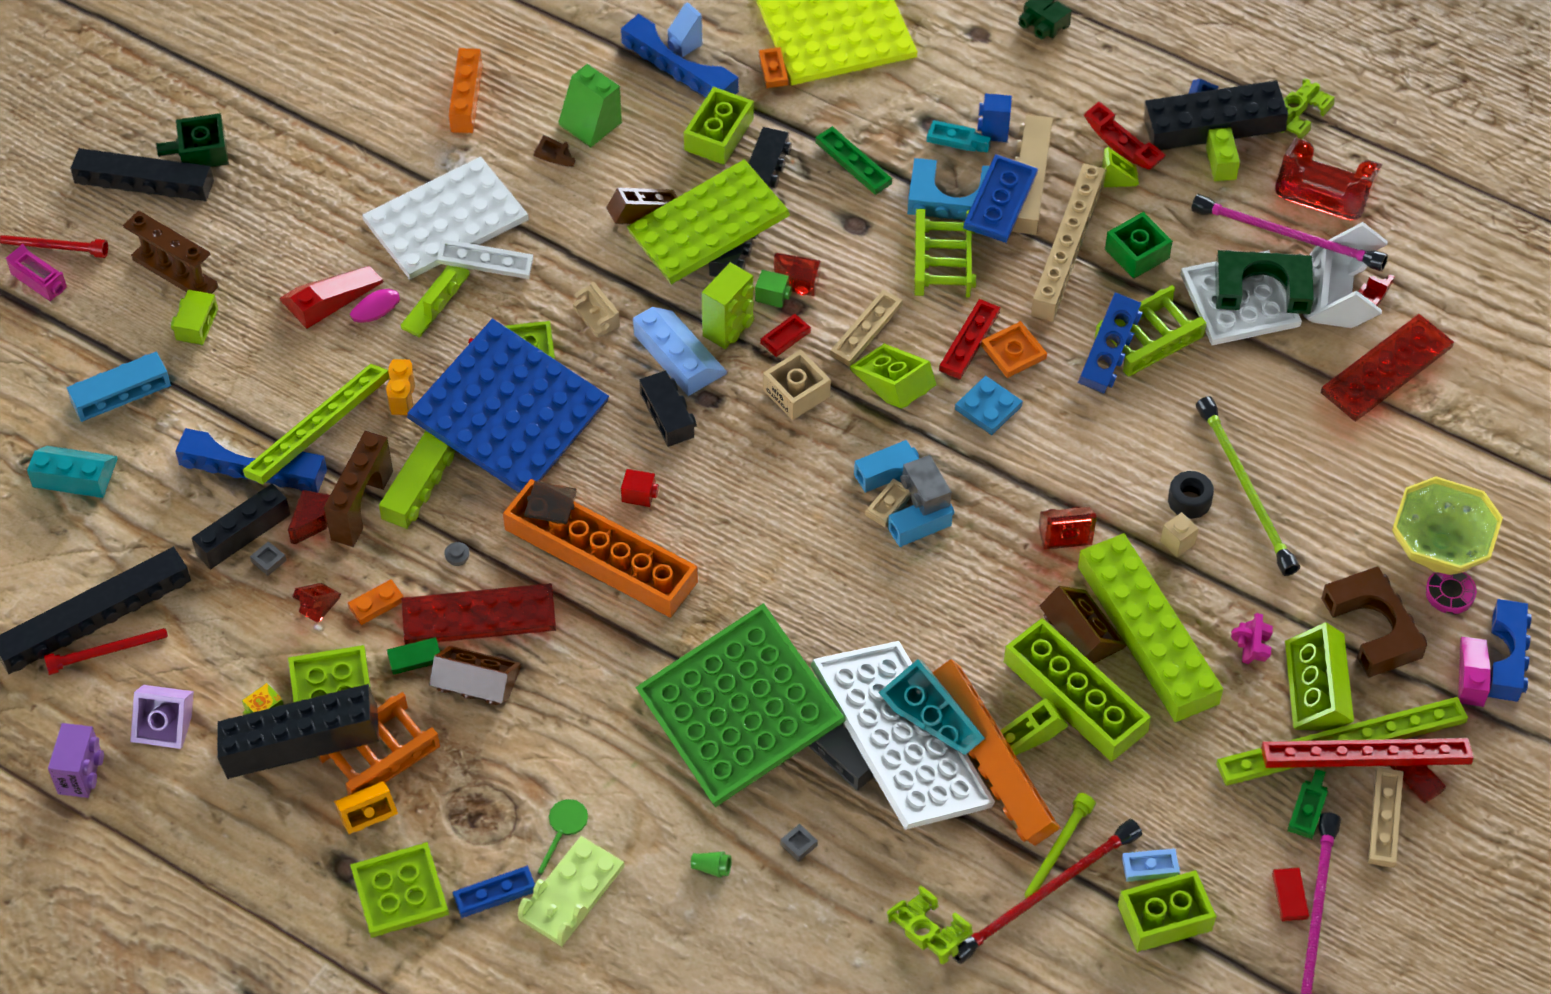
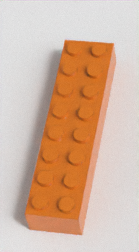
M533 479L529 480L503 512L506 531L670 618L698 583L697 565Z

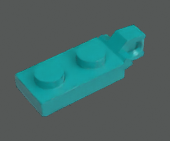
M934 120L927 134V142L967 151L988 153L991 137L981 135L974 128Z

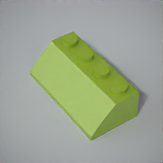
M1325 622L1285 640L1293 728L1296 730H1331L1354 722L1344 633Z

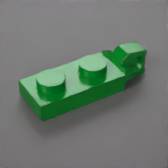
M1316 769L1312 782L1307 780L1303 782L1287 829L1288 832L1313 839L1328 793V787L1322 786L1326 774L1325 771Z

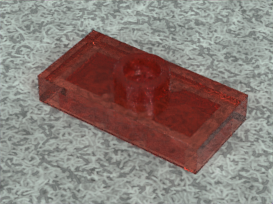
M1427 765L1390 766L1393 770L1403 771V781L1425 804L1445 791L1446 786Z

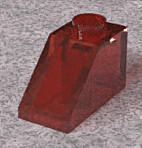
M775 252L774 271L775 273L789 276V286H792V293L815 296L820 278L821 261Z
M307 490L302 491L288 528L291 544H298L327 529L328 524L324 506L330 495Z

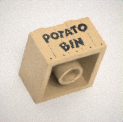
M802 350L797 351L763 372V391L792 421L830 397L831 379Z

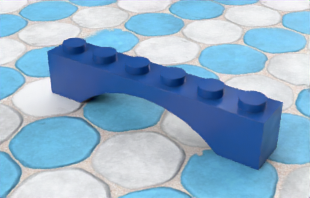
M637 14L621 28V41L627 49L633 50L643 59L655 64L660 70H664L676 80L689 86L693 91L707 97L713 87L733 94L739 92L738 76L722 66L697 64L679 57L661 41L655 24L640 14Z
M185 428L175 450L179 465L185 468L225 474L233 478L248 479L244 476L243 469L256 459L238 455L225 449L208 432ZM302 451L265 483H272L282 488H295L302 492L318 493L327 472L325 457Z

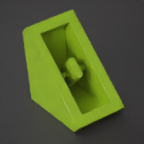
M1109 147L1105 148L1102 168L1105 169L1103 186L1133 187L1139 185L1137 167Z

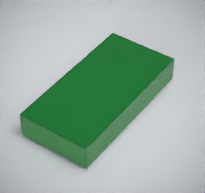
M436 637L387 649L393 675L433 665L434 656L440 652Z

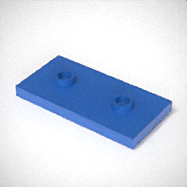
M995 154L966 217L963 228L1007 243L1037 176L1038 168Z

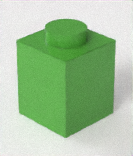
M762 270L755 286V302L782 308L785 299L789 300L792 292V286H789V276Z

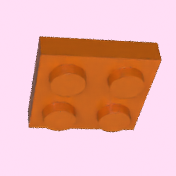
M1021 321L981 340V347L1006 378L1047 359V352Z

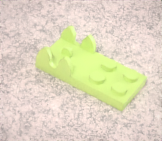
M580 836L545 881L539 879L535 883L532 898L530 900L528 898L522 899L518 908V919L562 947L622 871L624 861Z

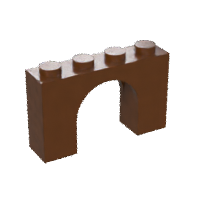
M364 431L324 506L331 541L351 547L355 546L364 528L361 517V501L366 485L384 490L393 473L387 437L369 431Z
M1379 566L1324 586L1321 599L1333 618L1357 609H1372L1384 615L1391 624L1392 631L1389 634L1363 643L1360 646L1357 659L1369 678L1423 659L1427 647L1426 638L1422 633H1419L1412 615L1406 612L1401 597L1397 593L1395 594L1390 586L1388 576L1382 573Z

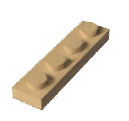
M882 290L830 350V356L847 366H851L902 307L903 300Z
M1379 767L1376 769L1368 864L1395 868L1403 771Z

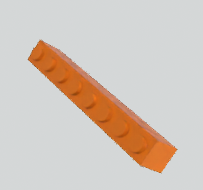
M950 659L932 673L985 737L968 754L973 759L976 758L980 764L977 767L979 772L986 780L989 779L993 786L990 787V790L997 800L1003 801L1005 805L1003 811L1010 821H1015L1018 826L1015 831L1023 842L1028 841L1036 846L1061 829L961 666Z

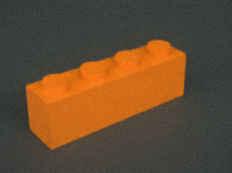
M458 49L449 108L451 133H473L483 69L481 49Z

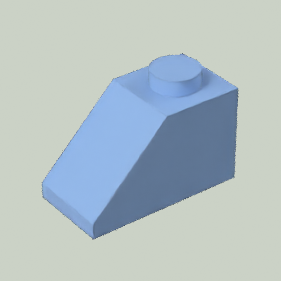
M688 2L683 5L668 29L667 44L673 52H676L681 57L702 46V14Z

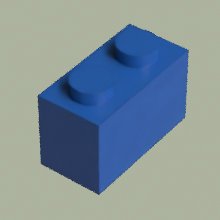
M985 93L984 103H979L978 116H983V118H978L977 131H981V135L991 137V141L1008 142L1012 95Z

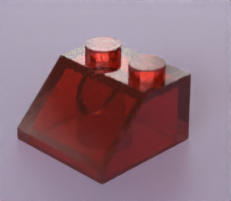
M1090 507L1040 511L1039 530L1043 550L1092 545L1097 519L1096 513Z

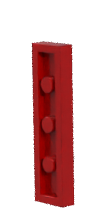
M981 299L977 301L940 363V372L961 380L981 346V340L985 339L1000 314L999 306Z

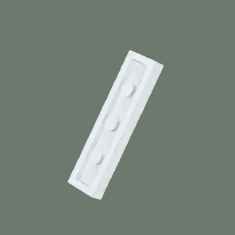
M441 239L437 257L438 264L529 279L533 262L532 254Z

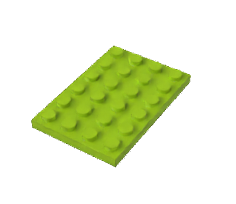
M743 159L628 225L627 228L669 283L673 284L789 217L790 213L788 208L748 162Z

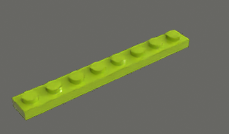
M369 364L243 469L244 476L260 484L267 482L389 379L388 370Z

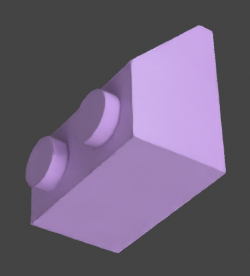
M143 685L134 692L131 742L181 749L192 717L194 691Z

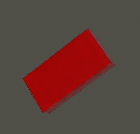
M793 314L760 338V344L775 357H778L809 334L811 327L799 316Z
M1300 867L1273 869L1272 876L1281 922L1308 920L1309 911Z

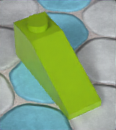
M1044 698L1000 731L1015 755H1018L1049 741L1069 725L1057 706L1047 698Z

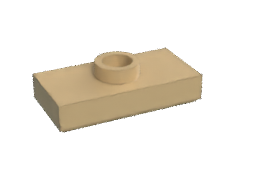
M893 478L867 508L865 516L886 528L889 515L900 511L911 498L909 489H905L901 482Z

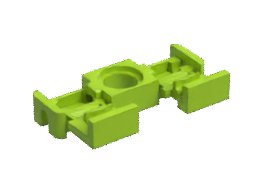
M1304 78L1302 86L1296 92L1291 91L1284 98L1288 112L1286 130L1296 134L1297 140L1301 141L1311 130L1310 121L1299 119V116L1308 107V103L1311 106L1314 104V107L1318 106V109L1321 110L1320 115L1324 116L1334 106L1335 97L1320 91V84L1316 82L1312 84L1311 80ZM1291 103H1296V104H1298L1299 106H1298V107H1290V106H1288V105L1291 104Z
M923 886L918 887L919 894L910 900L908 905L905 900H901L887 911L888 921L891 923L894 920L904 928L905 936L922 950L929 948L938 956L939 963L945 964L949 961L948 957L950 955L954 957L958 954V945L973 934L972 925L955 912L952 914L953 921L951 926H947L946 929L943 928L942 932H940V928L926 917V913L932 909L934 911L939 907L937 897ZM925 928L930 930L928 934L923 936L916 934L919 929Z

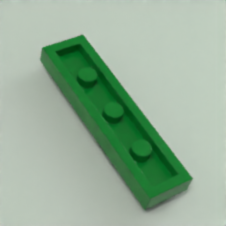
M833 126L816 136L815 143L874 195L892 185V177Z

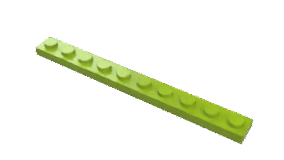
M1454 697L1289 741L1407 739L1465 724L1468 717L1459 698ZM1261 748L1217 759L1216 763L1225 786L1293 769L1265 768Z

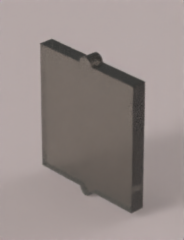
M535 481L531 495L527 496L528 504L524 514L525 517L567 524L571 510H574L573 503L577 489Z

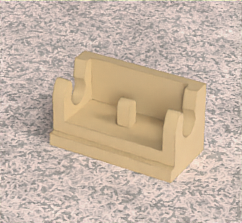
M595 282L590 283L589 286L579 290L574 295L579 300L573 303V308L597 338L620 327L618 310Z

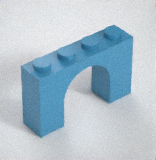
M914 158L907 214L916 215V209H925V216L965 221L967 211H970L990 166L982 165L980 185L973 194L957 198L943 194L936 187L937 160Z
M907 440L856 460L854 463V476L865 493L890 483L893 478L901 482L900 477L903 475V464L919 459V454L914 447L911 448ZM950 504L949 507L923 516L920 509L912 505L889 515L888 530L898 546L902 547L952 526L953 506Z

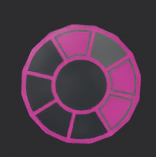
M1434 572L1429 577L1426 585V598L1433 607L1444 613L1448 611L1453 612V614H1460L1467 611L1473 605L1477 594L1475 582L1465 572L1453 575Z

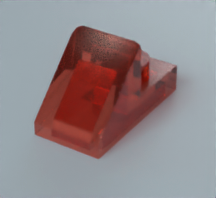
M323 583L295 588L292 597L300 601L299 612L315 622H320L339 600L341 593Z

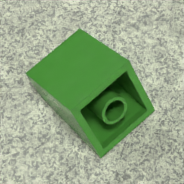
M586 64L571 76L558 121L559 125L586 145L592 147L622 123L620 86L589 64Z

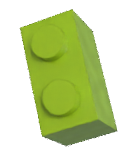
M1210 129L1208 131L1206 151L1214 182L1236 180L1240 160L1232 129Z
M193 290L187 291L185 298L180 300L177 316H174L171 322V329L174 330L177 341L199 345L204 344L218 311L215 294Z

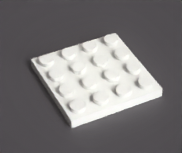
M1267 250L1259 253H1270V251ZM1216 261L1181 268L1180 275L1197 314L1207 322L1205 332L1211 345L1301 326L1302 320L1298 313H1287L1286 291L1283 285L1273 277L1254 275L1245 279L1242 282L1243 296L1240 310L1216 309Z

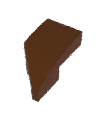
M543 135L533 155L547 162L573 167L576 161L569 152L567 142L561 143Z

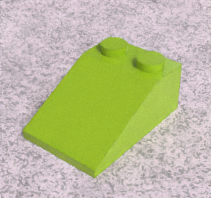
M885 343L849 366L850 371L886 403L900 409L909 406L911 402L925 395L936 386L930 361Z

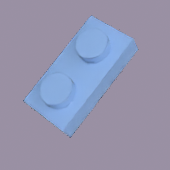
M1175 849L1123 853L1122 855L1126 882L1170 878L1180 874Z

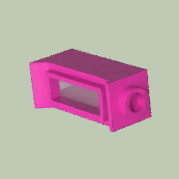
M23 244L6 257L11 275L47 300L51 301L67 288L63 273L32 254Z

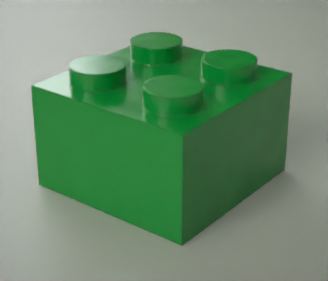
M1142 212L1107 232L1105 250L1135 279L1170 259L1173 241L1145 212Z

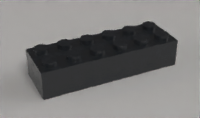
M1277 80L1145 100L1144 121L1150 142L1161 151L1206 144L1210 129L1231 128L1234 139L1285 132L1288 117Z
M369 684L217 722V758L227 779L379 742L378 709Z

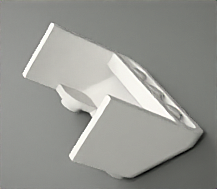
M1364 222L1329 239V241L1348 246L1349 248L1352 247L1365 251H1376L1388 243L1387 240ZM1319 246L1312 250L1310 255H1312L1314 301L1311 313L1303 314L1306 319L1312 323L1353 328L1382 314V310L1358 291L1352 293L1354 275L1363 272L1367 268L1366 264L1358 261L1356 258Z

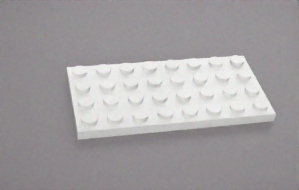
M899 641L813 659L810 665L823 688L845 717V722H843L905 830L993 807L995 801L967 754H962L895 713L878 693L912 664Z

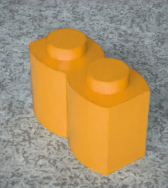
M393 359L389 365L390 380L386 387L389 410L391 415H407L413 407L412 393L415 389L413 367L408 359Z

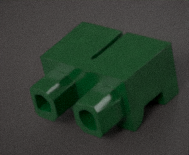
M1028 0L1024 4L1023 13L1019 16L1018 24L1024 29L1031 25L1035 27L1034 34L1041 40L1047 36L1053 39L1058 30L1061 28L1065 30L1070 26L1072 10L1055 0Z

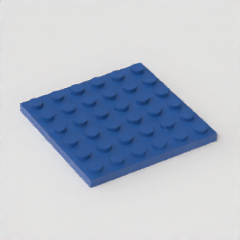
M492 318L407 414V418L520 493L530 479L538 483L542 480L607 403L609 395Z

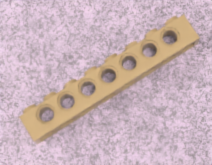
M1085 163L1082 165L1033 298L1032 317L1054 322L1103 187L1104 168Z

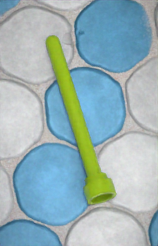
M1085 793L1077 794L1073 801V813L1027 888L1025 898L1041 888L1082 817L1091 814L1096 805L1095 800Z

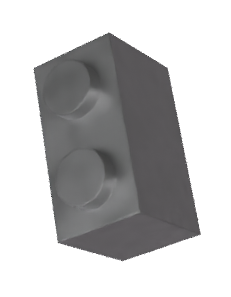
M931 455L903 464V475L900 477L901 483L905 489H909L915 508L920 509L923 516L950 506L952 492Z

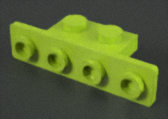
M447 265L401 323V329L414 336L421 337L470 275L469 270Z

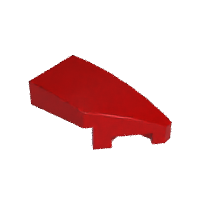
M1388 275L1387 279L1369 276L1368 282L1363 284L1358 292L1378 307L1391 287L1395 276Z

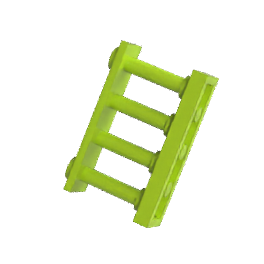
M916 209L914 296H924V287H929V284L966 285V297L971 296V288H976V274H972V234H975V232L964 229V222L930 221V219H925V209ZM929 230L966 231V240L930 239V237H925V233H929ZM929 248L966 249V258L929 257V255H925V250L929 251ZM929 266L966 267V276L929 275V273H925V268L929 269Z
M1173 285L1166 289H1160L1154 295L1141 301L1139 311L1143 313L1140 320L1146 317L1163 337L1151 340L1138 325H1132L1130 331L1134 333V336L1144 347L1132 351L1129 346L1124 345L1122 353L1126 355L1122 371L1127 377L1204 337L1207 322L1201 316L1195 320H1188L1173 303L1175 292ZM1165 307L1181 327L1176 330H1170L1154 312ZM1116 319V320H1115V323H1116L1118 326H1120V327L1126 326V324H1125V322H1124L1123 320H1121V319ZM1103 320L1096 325L1095 339ZM1111 340L1112 343L1117 347L1116 342Z

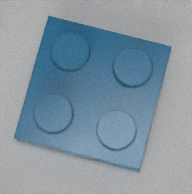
M984 376L955 404V410L990 435H993L1022 407L1023 401L989 377Z

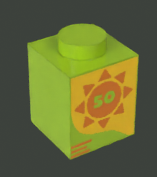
M268 683L242 700L245 710L243 715L284 705L283 699Z

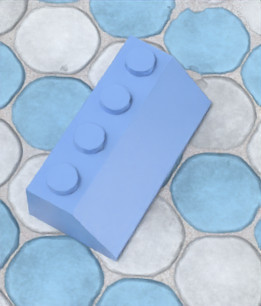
M651 307L633 317L634 336L662 368L667 371L670 377L675 379L678 386L687 396L727 374L724 367L672 310Z

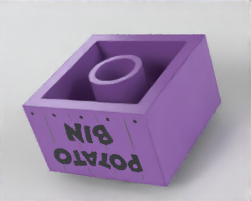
M61 724L48 766L56 791L60 795L89 798L91 788L94 789L96 786V771L98 766H101L103 763L104 752L100 749L99 738L96 737L92 726Z

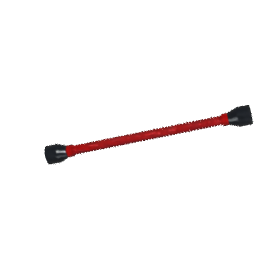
M1131 818L1122 823L1115 833L1108 838V841L1100 845L1095 851H1092L1082 860L1069 867V869L1035 891V893L1014 906V908H1011V910L1007 911L1006 914L1004 913L990 923V925L969 936L958 945L959 952L953 957L954 960L962 964L973 956L984 940L1005 927L1013 919L1029 910L1037 902L1053 893V891L1084 871V869L1102 858V856H1105L1121 845L1130 844L1142 836V830L1138 823Z

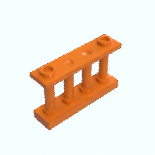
M403 692L388 698L383 705L377 708L379 736L392 751L391 754L383 759H378L367 745L356 747L370 765L362 773L355 772L342 756L341 751L318 756L321 763L331 758L348 778L349 781L345 783L348 795L382 781L386 783L440 747L438 733L433 727L426 731H421L405 712L408 706L406 695ZM395 716L414 738L405 745H400L383 725Z

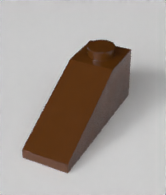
M617 188L606 209L615 224H632L676 199L677 195L674 190Z

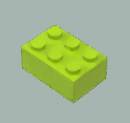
M713 87L684 131V151L725 165L754 120V101Z
M731 262L702 291L703 337L723 349H726L731 343H735L740 333L745 328H749L754 321L753 275Z
M1196 870L1120 892L1118 908L1136 952L1213 930L1216 914Z

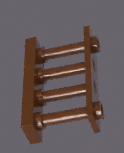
M139 210L123 224L125 229L137 235L140 240L141 246L131 254L134 262L185 292L193 290L212 294L218 288L217 281L202 272L201 264L211 255L208 250Z

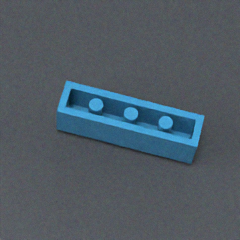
M156 351L86 380L76 382L66 388L71 403L80 421L83 422L170 387L171 383L168 372Z

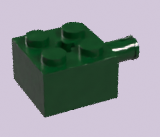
M221 113L176 119L178 137L176 141L156 143L158 157L179 154L181 162L211 167L229 165L225 129Z

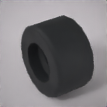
M1181 472L1173 478L1170 484L1168 494L1169 506L1177 515L1182 512L1189 519L1202 517L1209 511L1212 505L1214 486L1211 480L1200 472ZM1193 492L1199 497L1192 498L1185 496L1183 493Z

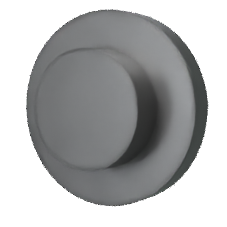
M454 542L446 547L444 554L446 560L451 565L461 566L468 560L470 552L468 546L464 543Z

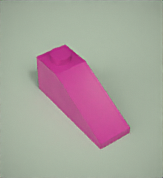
M1461 636L1458 698L1461 704L1484 707L1490 692V662L1487 640Z

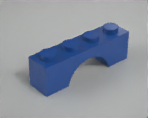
M1497 599L1492 613L1491 633L1506 643L1510 656L1505 660L1494 662L1490 671V692L1488 694L1490 698L1518 702L1521 694L1527 691L1528 678L1524 677V671L1528 670L1529 656H1525V652L1529 649L1531 636L1526 634L1532 619V615L1528 614V603Z

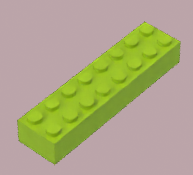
M1125 533L1080 550L1079 570L1173 721L1176 723L1219 705L1224 688Z

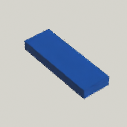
M527 865L453 891L452 895L460 917L464 918L534 893L535 882Z

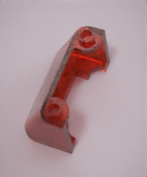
M1295 137L1284 154L1275 184L1276 194L1284 200L1347 220L1359 219L1367 206L1382 164L1366 160L1359 164L1356 173H1352L1312 160L1314 156L1313 145L1307 140Z

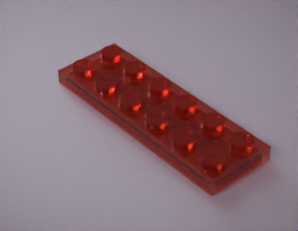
M1418 314L1322 386L1320 393L1356 422L1453 347L1454 341L1422 315Z
M552 583L402 598L405 645L435 637L437 642L556 631Z

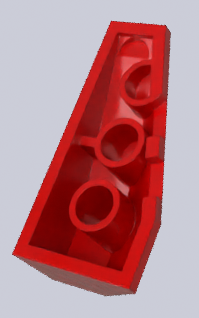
M366 266L298 286L280 297V301L308 329L384 282L371 266Z

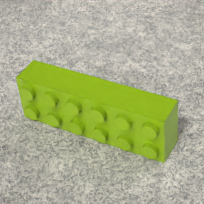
M1043 618L1005 646L1004 663L1041 698H1047L1056 705L1064 719L1110 762L1114 761L1148 733L1151 716Z

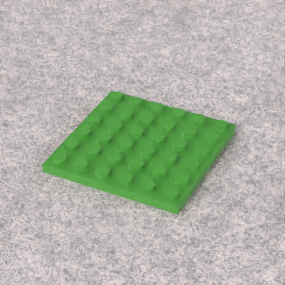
M764 603L635 687L715 807L845 722L843 714Z

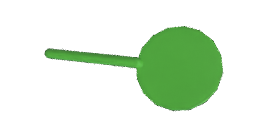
M572 799L561 800L551 808L549 821L552 828L557 831V834L538 870V874L544 872L562 834H576L586 826L588 820L587 809L579 801Z

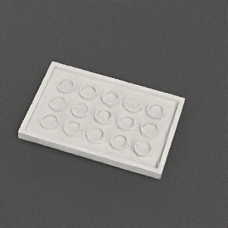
M481 156L363 214V221L409 280L440 265L437 263L441 239L480 245L529 220L528 213Z

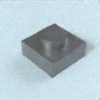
M268 541L253 553L250 559L255 566L269 576L286 561V556Z
M798 824L780 840V845L799 862L818 846V840L801 824Z

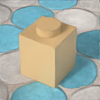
M1181 512L1163 525L1160 542L1176 557H1179L1195 545L1199 528Z

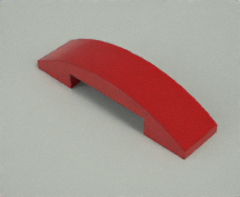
M1100 101L1084 113L1085 119L1097 135L1128 161L1151 170L1165 158L1166 154L1151 142L1143 144L1114 120L1116 114Z

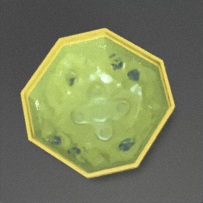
M1433 477L1405 488L1392 531L1410 560L1427 567L1435 573L1453 575L1463 573L1472 567L1484 564L1490 560L1503 517L1485 491L1440 477Z

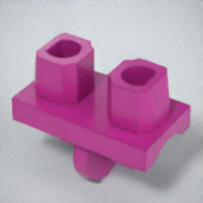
M1257 612L1254 614L1252 621L1242 622L1239 624V627L1231 631V638L1238 642V647L1243 648L1242 662L1248 665L1254 659L1265 662L1271 656V647L1262 644L1261 640L1267 642L1271 638L1273 626L1264 623L1263 615Z

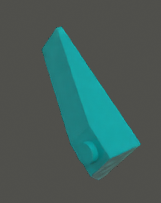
M917 659L878 692L895 713L964 755L968 754L985 739L922 660Z

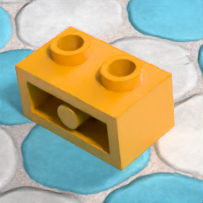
M384 781L334 801L342 824L348 834L361 831L370 825L385 821L398 814L390 790Z

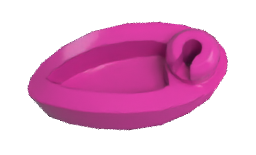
M381 289L369 294L350 312L352 320L363 323L375 321L385 316L399 303V293L392 289Z

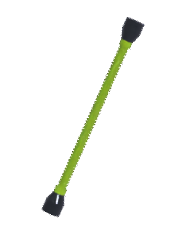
M1210 396L1200 399L1196 403V408L1200 416L1214 430L1274 546L1277 565L1282 575L1290 576L1296 573L1301 566L1295 555L1283 544L1220 424L1218 407L1215 401Z

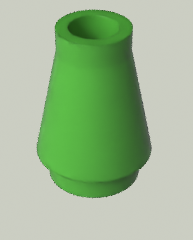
M724 851L692 854L691 869L700 870L719 878L728 876L730 873L731 855L725 854Z

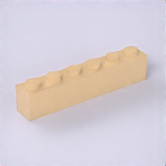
M1026 114L1025 123H1020L1019 136L1023 137V139L1017 142L1016 153H1019L1020 157H1015V161L1038 168V173L1012 232L1037 235L1051 138L1052 117Z

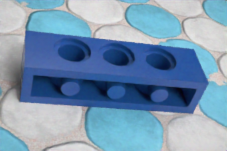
M1114 293L1078 380L1079 384L1101 393H1105L1107 387H1113L1117 377L1113 373L1115 367H1121L1126 355L1122 353L1124 345H1130L1134 335L1130 331L1132 325H1138L1143 313L1139 311L1141 302L1119 293ZM1116 319H1121V320H1123V321L1125 322L1126 326H1124V327L1118 326V325L1115 323V320H1116ZM1107 340H1113V341H1115L1116 344H1117V347H1115V348L1109 347V346L1107 345L1106 341H1107ZM1098 361H1105L1109 368L1103 369L1099 367Z

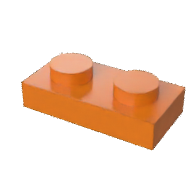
M781 47L759 50V59L766 88L788 86V77Z
M392 579L349 601L348 607L360 625H363L404 603L405 600L403 594Z

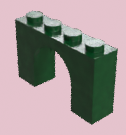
M1218 250L1215 263L1216 309L1240 310L1243 296L1242 282L1254 275H1267L1275 278L1283 285L1286 291L1287 313H1311L1314 301L1312 255Z

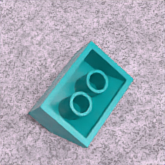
M47 445L34 451L27 472L34 488L103 498L118 458L114 455Z

